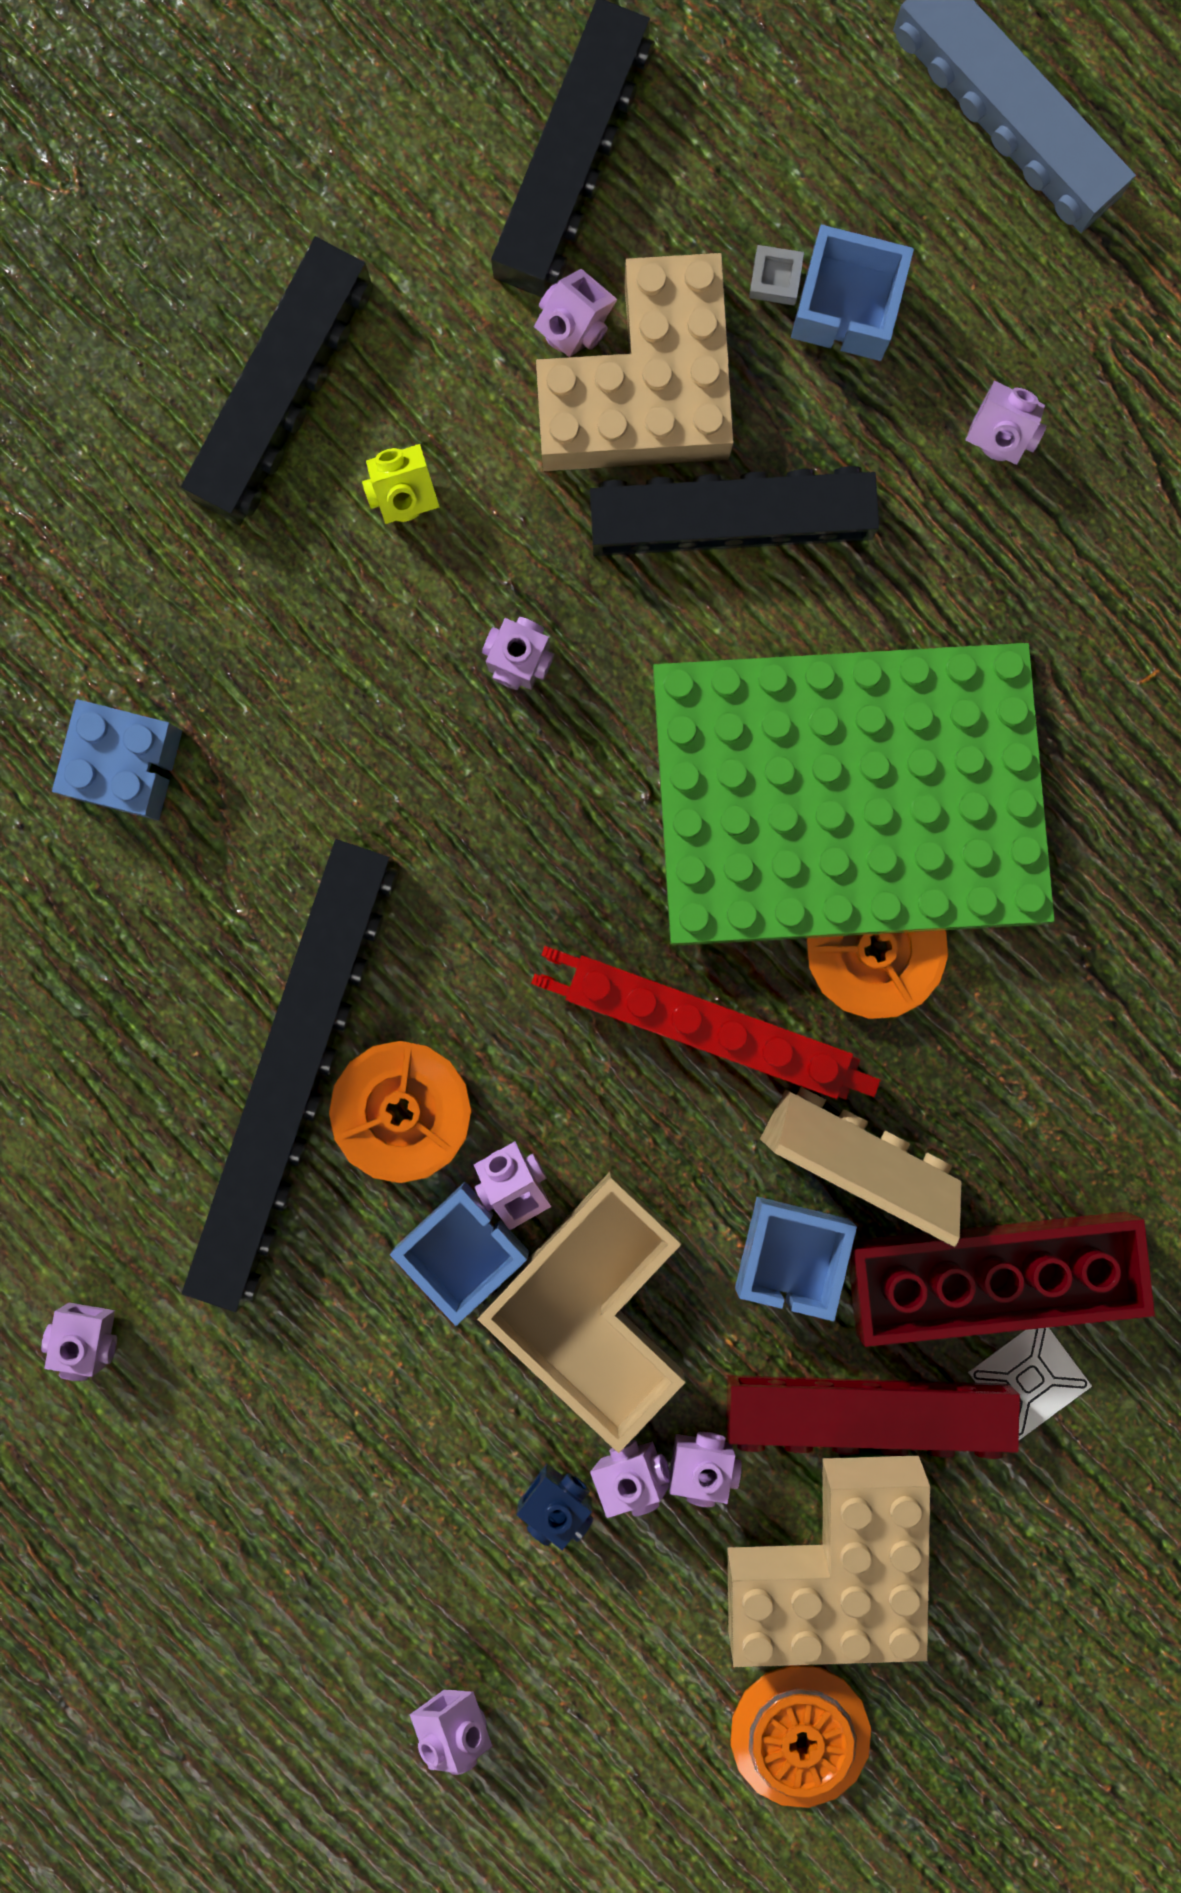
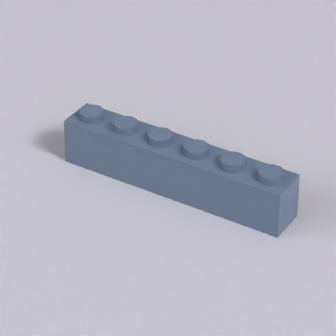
M906 0L900 6L893 28L900 46L907 53L915 54L928 68V73L934 83L941 88H946L956 98L964 115L970 121L978 122L991 136L992 143L998 152L1004 156H1009L1021 168L1027 183L1035 190L1042 191L1055 205L1058 216L1065 223L1073 225L1080 233H1083L1123 196L1136 177V174L974 0Z

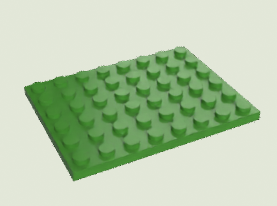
M1029 643L653 664L670 946L1044 925L1054 922Z

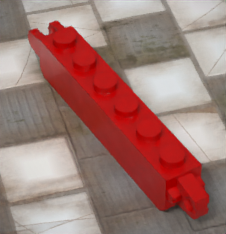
M544 946L541 956L546 957L547 961L558 965L565 964L576 968V972L570 986L559 983L555 978L544 974H534L531 984L566 996L565 1000L835 1099L840 1097L846 1100L850 1089L875 1097L881 1079L857 1071L861 1059L853 1057V1054L586 956L581 955V958Z

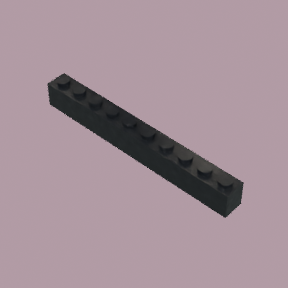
M338 839L334 841L189 1269L182 1295L233 1312H237L246 1303V1300L253 1302L262 1281V1275L256 1273L262 1255L268 1257L271 1253L278 1232L277 1229L271 1228L276 1211L283 1212L292 1192L293 1185L286 1183L292 1165L299 1167L305 1154L308 1140L301 1137L307 1120L314 1122L319 1112L323 1095L317 1093L322 1075L330 1076L337 1059L338 1050L332 1048L337 1030L343 1032L346 1030L353 1011V1005L347 1003L352 986L360 987L367 970L368 960L362 958L368 940L375 942L383 922V915L377 913L383 895L391 896L397 881L399 871L392 868L395 860L389 856Z

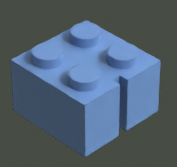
M820 225L791 338L827 348L832 347L834 340L841 341L840 351L881 361L891 341L914 248Z
M76 699L52 792L68 798L159 821L170 780L149 772L152 763L162 769L172 771L182 730L169 722Z
M466 1182L397 1244L390 1254L455 1326L527 1261L529 1250L501 1220L494 1226L490 1223L494 1212L492 1210L487 1211L479 1196Z
M757 1197L735 1285L739 1298L782 1309L784 1298L780 1291L787 1292L785 1301L791 1311L835 1321L857 1226L848 1218Z

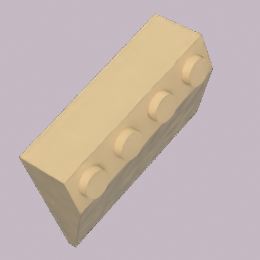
M800 1087L797 1095L785 1089L760 1137L763 1143L775 1154L954 1247L960 1239L961 1181L949 1175L952 1165L929 1153H926L923 1161L907 1153L910 1143L887 1131H884L881 1139L864 1130L868 1121L845 1109H842L839 1117L822 1108L826 1099L803 1087Z

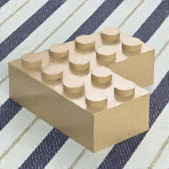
M721 253L626 259L625 297L629 354L536 359L543 471L729 460L733 446Z
M609 1172L534 1251L527 1261L480 1309L477 1320L615 1451L620 1453L686 1383L682 1368L620 1311L680 1247L681 1242L679 1236L614 1174Z
M919 1456L824 1458L822 1545L727 1548L728 1632L733 1667L927 1661L930 1484Z

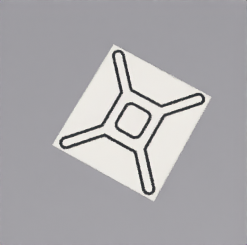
M1049 1328L1023 1331L968 1372L976 1383H1006L1020 1394L1019 1440L1092 1387Z

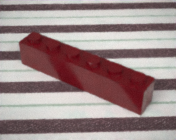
M727 1375L726 1434L729 1444H737V1449L742 1451L761 1452L765 1450L766 1445L784 1446L786 1451L792 1453H810L813 1451V1447H832V1451L835 1453L855 1455L861 1452V1448H876L884 1455L905 1456L908 1454V1449L927 1450V1454L942 1458L954 1457L956 1451H974L975 1456L986 1459H1000L1003 1457V1452L1018 1453L1020 1394L1006 1383Z

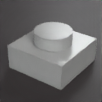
M758 245L749 298L795 306L804 252Z

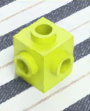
M420 444L402 450L397 448L387 449L380 452L375 458L366 460L370 479L362 481L370 508L380 507L385 524L394 521H410L418 517L420 513L439 508Z

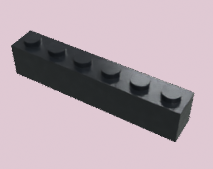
M606 0L595 1L492 255L491 264L494 279L541 298L550 288L551 284H556L562 279L567 264V257H564L563 253L568 241L575 243L580 235L585 214L580 213L586 197L593 200L597 193L602 177V171L598 167L603 155L611 156L620 131V128L615 125L621 111L624 113L629 112L637 90V84L633 83L638 68L645 71L653 53L655 41L649 39V17Z
M316 236L314 237L181 485L182 490L192 501L241 526L246 515L250 517L254 514L262 498L260 488L267 475H274L282 463L284 457V449L282 447L290 432L293 434L297 433L306 416V408L304 406L312 391L315 393L319 392L325 383L328 375V366H326L334 350L339 352L347 342L351 329L349 325L350 320L356 309L362 310L366 306L371 296L373 285L371 284L366 262Z
M857 466L841 467L834 470V474L815 475V471L812 469H798L788 472L787 477L768 478V474L765 472H749L742 474L738 480H721L719 475L707 474L694 477L693 482L674 483L672 478L657 477L647 480L646 485L627 486V482L623 480H608L599 483V488H590L593 556L869 541L873 539L879 529L876 472H862V468Z

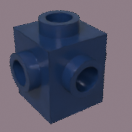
M546 1464L519 1499L516 1516L528 1524V1532L537 1541L546 1546L553 1543L563 1551L571 1539L576 1542L581 1540L593 1522L594 1518L590 1515L592 1513V1497L588 1495L590 1490L573 1474L567 1473L564 1477L550 1465Z

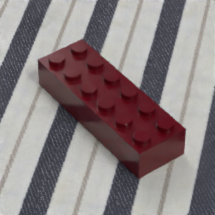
M1127 1211L960 1229V1239L955 1247L929 1233L854 1240L848 1262L856 1336L865 1347L1155 1316L1145 1221L1143 1218Z

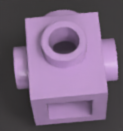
M580 269L559 280L558 283L552 285L547 290L539 303V307L543 311L536 321L534 328L546 337L551 347L565 353L568 357L573 356L586 347L592 350L607 331L608 327L604 324V321L617 299L584 270Z
M994 381L972 421L966 441L980 447L988 457L994 460H1007L1017 465L1025 449L1032 453L1034 452L1047 426L1040 423L1045 405L1040 403L1038 398L1026 389H1011Z
M518 617L517 622L505 618L500 630L494 627L490 630L482 654L488 656L486 664L489 672L493 673L492 679L514 690H518L520 685L532 690L537 678L544 680L554 658V653L549 652V637L543 634L544 628L541 625L523 617ZM513 642L526 647V652L522 656L514 657L509 654L508 650Z
M516 1142L495 1151L490 1156L474 1164L481 1181L480 1184L475 1186L481 1202L487 1211L494 1209L509 1230L551 1207L540 1183L547 1179L542 1166L534 1154L526 1157Z
M69 1302L54 1311L53 1322L46 1327L42 1339L41 1350L43 1353H47L44 1369L60 1371L59 1377L66 1380L85 1381L88 1380V1377H93L103 1369L106 1364H110L117 1344V1336L111 1334L115 1310Z
M698 1432L697 1437L676 1434L670 1465L671 1481L668 1483L670 1494L687 1497V1502L701 1507H713L715 1502L728 1504L730 1488L738 1489L742 1467L741 1460L735 1459L732 1444L725 1442L726 1438L712 1432Z
M632 1440L620 1453L612 1448L609 1450L610 1455L601 1458L590 1471L607 1518L629 1511L632 1512L633 1516H641L654 1511L660 1506L659 1502L668 1490V1483L671 1481L668 1463L662 1454H657L653 1442L638 1446L636 1440Z
M444 1689L410 1714L419 1740V1753L430 1770L450 1772L452 1775L463 1774L475 1767L477 1758L492 1747L486 1729V1718L478 1706L474 1692Z

